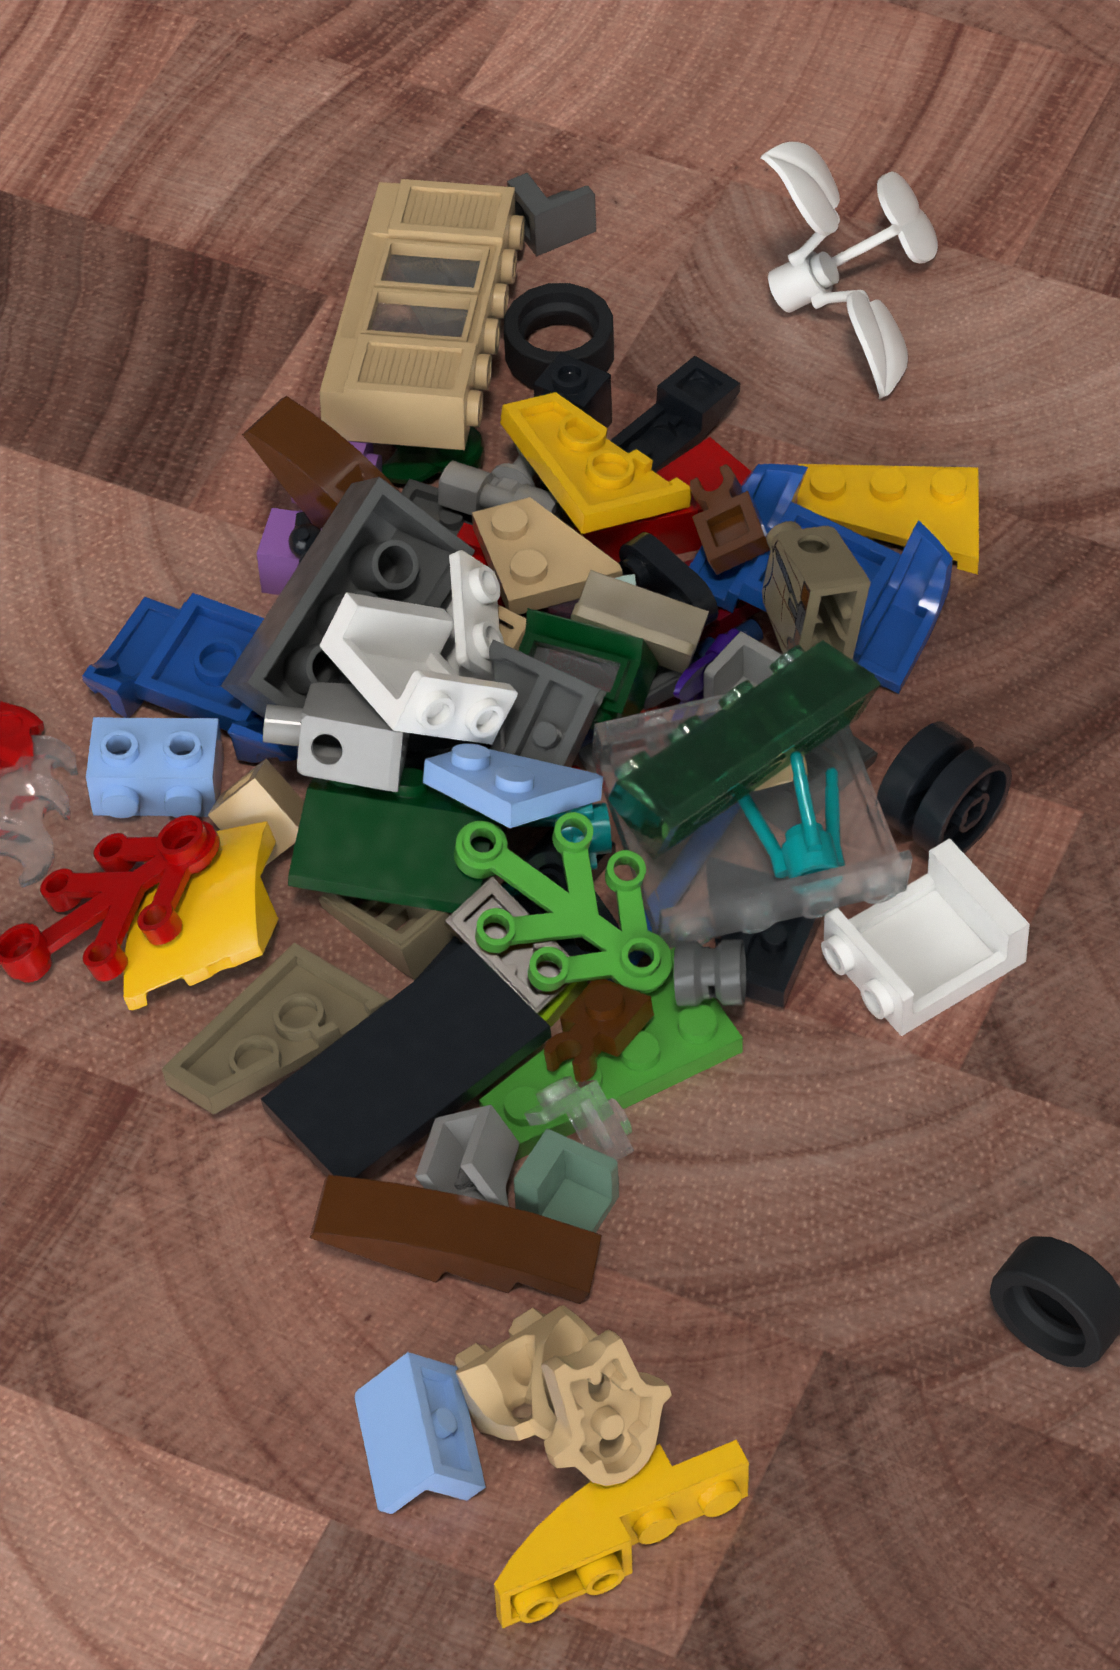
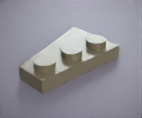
M294 942L162 1068L166 1085L214 1115L304 1066L390 999Z

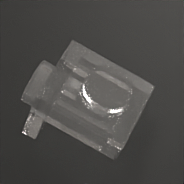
M571 1075L564 1077L538 1091L535 1095L540 1104L524 1113L530 1126L546 1124L566 1113L583 1145L612 1157L616 1161L634 1152L627 1135L632 1133V1127L626 1113L615 1099L607 1100L597 1080L583 1081L575 1084Z

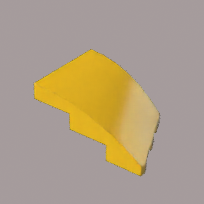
M267 821L216 831L220 838L219 849L211 863L204 870L191 874L175 909L182 920V929L172 941L166 944H151L138 927V916L146 906L152 903L159 883L145 891L130 924L126 938L125 954L128 957V964L124 970L123 997L129 1011L148 1005L146 997L149 991L174 980L182 978L190 987L212 977L221 970L236 967L263 955L278 922L277 914L260 877L276 844Z

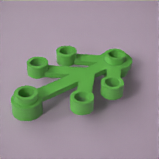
M571 812L562 815L555 824L552 836L554 847L562 855L567 891L507 848V838L497 825L488 821H474L460 830L456 838L454 859L456 865L464 874L477 879H484L496 874L548 912L513 917L509 912L500 908L484 911L478 918L475 929L476 942L483 950L490 953H500L507 950L510 945L583 937L602 952L566 957L561 950L555 947H542L533 953L529 962L527 974L531 984L541 991L550 992L559 989L564 983L611 978L621 986L644 994L658 989L665 983L672 968V954L663 938L647 929L640 888L646 874V865L639 854L629 850L616 852L609 859L605 870L606 884L612 891L616 892L620 923L619 930L598 913L588 853L594 830L591 821L583 814ZM568 827H575L583 833L585 838L580 842L572 843L562 836L561 831ZM475 837H486L493 843L494 848L488 852H478L471 846L470 841ZM619 865H628L635 870L637 877L629 881L622 880L616 876L614 868ZM492 922L499 923L506 928L507 935L500 939H493L484 932L483 928ZM633 951H643L649 955L651 964L647 967H637L630 962L628 955ZM542 961H551L559 967L560 973L552 978L544 977L538 972L536 965Z

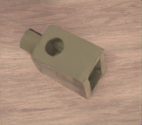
M793 521L782 522L774 526L766 537V542L770 548V555L762 588V598L792 677L851 668L871 583L868 576L835 528L826 525L801 529L800 525Z

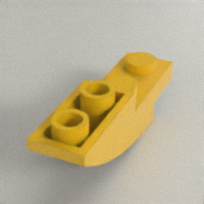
M737 1439L674 1466L671 1465L661 1444H658L645 1466L624 1483L604 1486L590 1481L562 1502L521 1544L494 1583L496 1614L502 1628L519 1621L533 1623L542 1620L552 1614L559 1604L585 1593L599 1595L610 1591L620 1584L625 1576L633 1573L632 1545L639 1542L642 1544L659 1542L668 1537L677 1526L703 1515L716 1517L725 1514L733 1509L741 1499L748 1497L749 1461Z

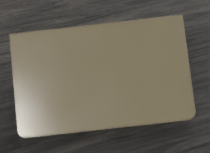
M590 570L580 600L574 606L571 620L643 638L660 666L683 674L691 665L709 611Z

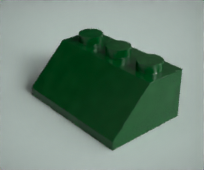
M403 768L398 792L313 777L306 791L288 874V886L453 913L492 877L484 879L472 878L458 868L454 859V848L460 830L474 821H488L497 825L506 836L507 827L423 783L424 772L419 769ZM479 836L470 841L471 846L478 852H488L494 848L493 843L486 837Z

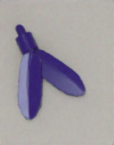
M731 629L727 634H719L706 651L705 656L691 664L679 678L673 695L681 699V702L671 721L667 739L669 743H678L687 732L704 699V671L706 667L738 635L739 630Z

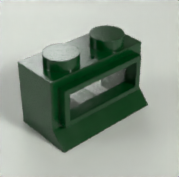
M527 608L525 634L518 651L606 692L589 729L602 733H611L612 728L617 727L634 732L659 665L644 639Z

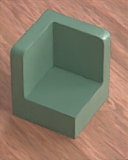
M547 1128L514 1177L515 1208L596 1233L619 1198L618 1162L612 1157Z

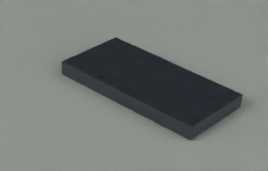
M465 942L261 1098L264 1111L326 1176L334 1175L369 1180L431 1132L435 1118L454 1114L552 1037L550 1025Z

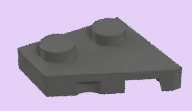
M493 639L489 647V660L494 662V682L510 684L517 691L518 695L490 749L571 767L606 692Z

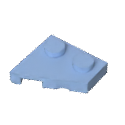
M459 744L454 746L451 752L425 759L423 783L504 826L513 828L600 801L603 776L593 772L488 749L478 744Z

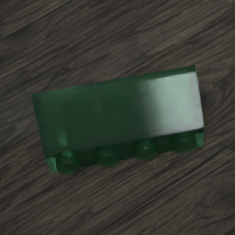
M824 640L806 652L801 645H797L785 652L769 666L773 675L754 687L749 680H746L726 693L718 701L722 710L706 721L702 722L698 715H695L676 727L666 737L671 745L652 758L646 751H642L621 765L614 772L618 781L615 782L608 800L654 861L791 766L790 754L792 752L799 751L804 757L858 720L881 685L874 674Z

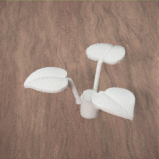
M801 142L782 143L765 152L761 159L778 173L797 208L815 233L799 250L788 255L789 262L769 272L768 283L771 293L778 305L788 313L811 302L815 309L830 303L846 302L849 317L868 360L879 393V399L893 391L907 368L908 353L906 344L893 316L880 300L870 302L864 290L832 292L833 285L839 281L837 267L898 235L907 256L913 262L919 264L926 263L933 259L937 253L938 241L935 230L926 214L919 208V202L909 184L896 172H889L879 178L877 193L881 207L892 225L832 258L824 251L817 254L813 250L826 236L834 233L838 228L840 218L835 208L840 201L839 191L830 170L816 150Z

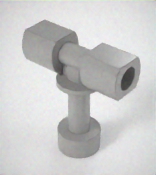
M517 446L519 456L513 464L503 463L496 466L492 472H487L466 464L451 461L439 479L438 505L472 515V512L531 497L561 521L563 519V508L552 493L535 487L532 477L536 472Z

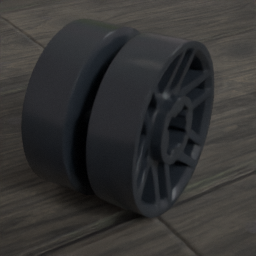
M937 721L924 727L914 735L895 757L879 787L875 811L881 820L901 834L908 837L913 836L914 842L927 852L950 838L965 854L982 838L999 814L1010 789L1012 780L1011 768L984 748L974 747L971 739L947 723Z

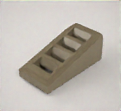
M326 892L318 898L324 910L391 965L414 980L455 936L444 925L445 920L450 916L448 912L369 899L359 907H356L354 904L361 898Z

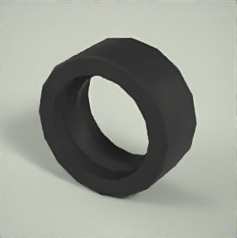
M548 283L529 289L513 300L504 316L505 361L513 376L533 389L534 382L560 352L607 372L614 360L613 314L603 298L592 290L575 284ZM550 325L575 326L584 329L593 336L592 339L581 347L568 351L543 350L534 347L525 340L526 337L537 329Z
M1032 1236L1019 1244L992 1279L990 1296L994 1309L1001 1320L1022 1343L1048 1360L1067 1367L1086 1368L1099 1361L1120 1334L1119 1285L1113 1276L1093 1257L1070 1243L1053 1237Z

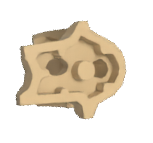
M564 1305L557 1307L547 1315L531 1308L513 1320L512 1326L508 1330L509 1339L492 1349H489L486 1345L475 1343L456 1355L455 1364L458 1370L455 1373L472 1421L479 1432L494 1435L503 1440L520 1441L536 1435L544 1439L548 1460L556 1468L576 1467L591 1482L604 1486L624 1483L645 1466L656 1447L663 1404L672 1396L669 1385L658 1377L638 1372L622 1339L616 1333L606 1330L597 1335L581 1318Z

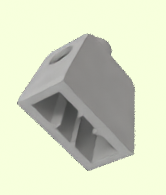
M325 682L310 684L303 708L267 704L263 727V742L299 746L297 759L298 773L314 778L398 792L409 747L410 733L393 731L353 684Z

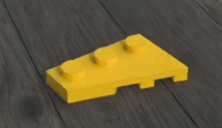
M557 392L502 405L500 424L581 534L690 507L692 493L689 485L677 477L669 482L652 470V459L637 449L627 453L606 438L608 428Z
M798 464L799 466L808 467L797 495L798 505L870 540L879 539L904 546V548L919 520L940 541L953 560L958 561L957 569L978 575V467Z

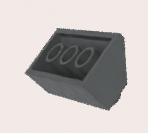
M381 477L351 483L221 687L265 718L267 704L303 708L310 684L316 682L352 684L319 646L345 593L440 608L451 590L449 555L463 550L472 556L475 550Z

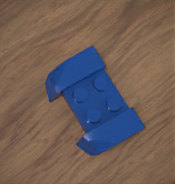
M758 464L742 482L741 487L742 493L748 491L754 500L766 533L768 534L774 526L786 521L798 523L801 529L826 525L833 527L837 530L868 576L871 583L851 668L847 669L899 694L928 642L944 605L950 587L953 558L940 541L919 520L902 554H899L796 504L795 500L808 467L788 464ZM701 546L689 567L708 585L715 597L717 606L733 613L739 601L743 600L767 612L763 603L762 588L770 551L716 575L707 560L703 546Z
M193 592L180 609L144 597L109 648L97 662L88 666L82 676L83 682L95 694L101 693L110 702L111 708L125 718H130L141 704L147 701L190 718H218L220 729L226 730L232 739L237 760L258 763L270 758H278L280 762L298 759L299 746L264 743V718L221 687L264 620L260 616Z

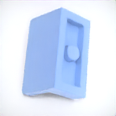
M407 1352L356 1391L354 1398L379 1511L393 1514L425 1490L468 1501L486 1488L469 1410L455 1373L458 1370L456 1366Z

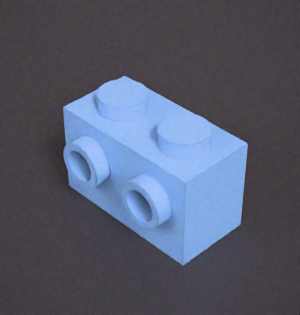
M93 717L86 771V781L93 815L112 816L115 818H129L132 816H173L178 818L185 815L209 817L208 814L221 792L224 754L219 719Z

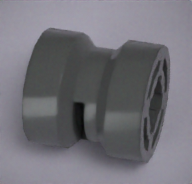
M743 939L722 940L716 948L703 947L697 940L676 941L674 950V989L677 1006H699L704 999H711L712 997H716L724 1006H744L746 998V955Z

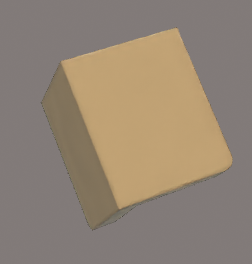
M265 759L219 795L208 816L220 830L267 821L276 840V844L266 863L268 865L296 842L304 801L273 765Z

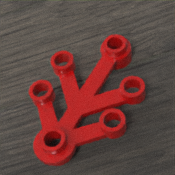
M185 815L166 824L157 837H127L122 833H114L104 837L94 849V858L104 872L73 873L70 869H58L50 873L40 886L42 896L56 912H65L74 908L80 903L82 898L92 899L42 932L36 925L22 923L9 928L0 936V965L8 976L13 979H19L25 983L37 981L49 971L52 965V953L104 919L95 941L85 949L82 959L96 980L105 982L118 977L128 964V957L120 946L145 891L159 883L152 903L146 906L138 916V927L151 944H166L172 941L182 929V920L175 909L191 874L204 870L216 855L220 845L218 833L210 823L201 821L200 818L193 815ZM136 862H146L134 871L128 872Z

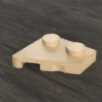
M531 497L472 512L473 530L489 568L495 571L506 609L518 615L527 613V608L538 610L579 599L590 570L612 578L623 576L619 563Z

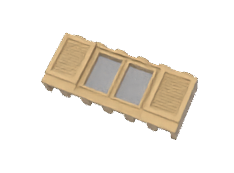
M401 179L400 183L379 182L320 388L321 420L336 430L347 441L465 450L470 426L480 427L483 392L479 390H489L492 373L491 354L498 353L500 319H504L508 310V284H514L516 277V250H522L524 244L525 217L515 215V187Z

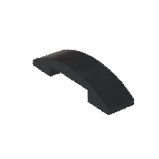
M694 356L657 386L656 404L610 441L627 453L637 449L653 460L652 470L656 473L701 443L740 392L741 383L699 357ZM540 480V489L549 491L544 482Z

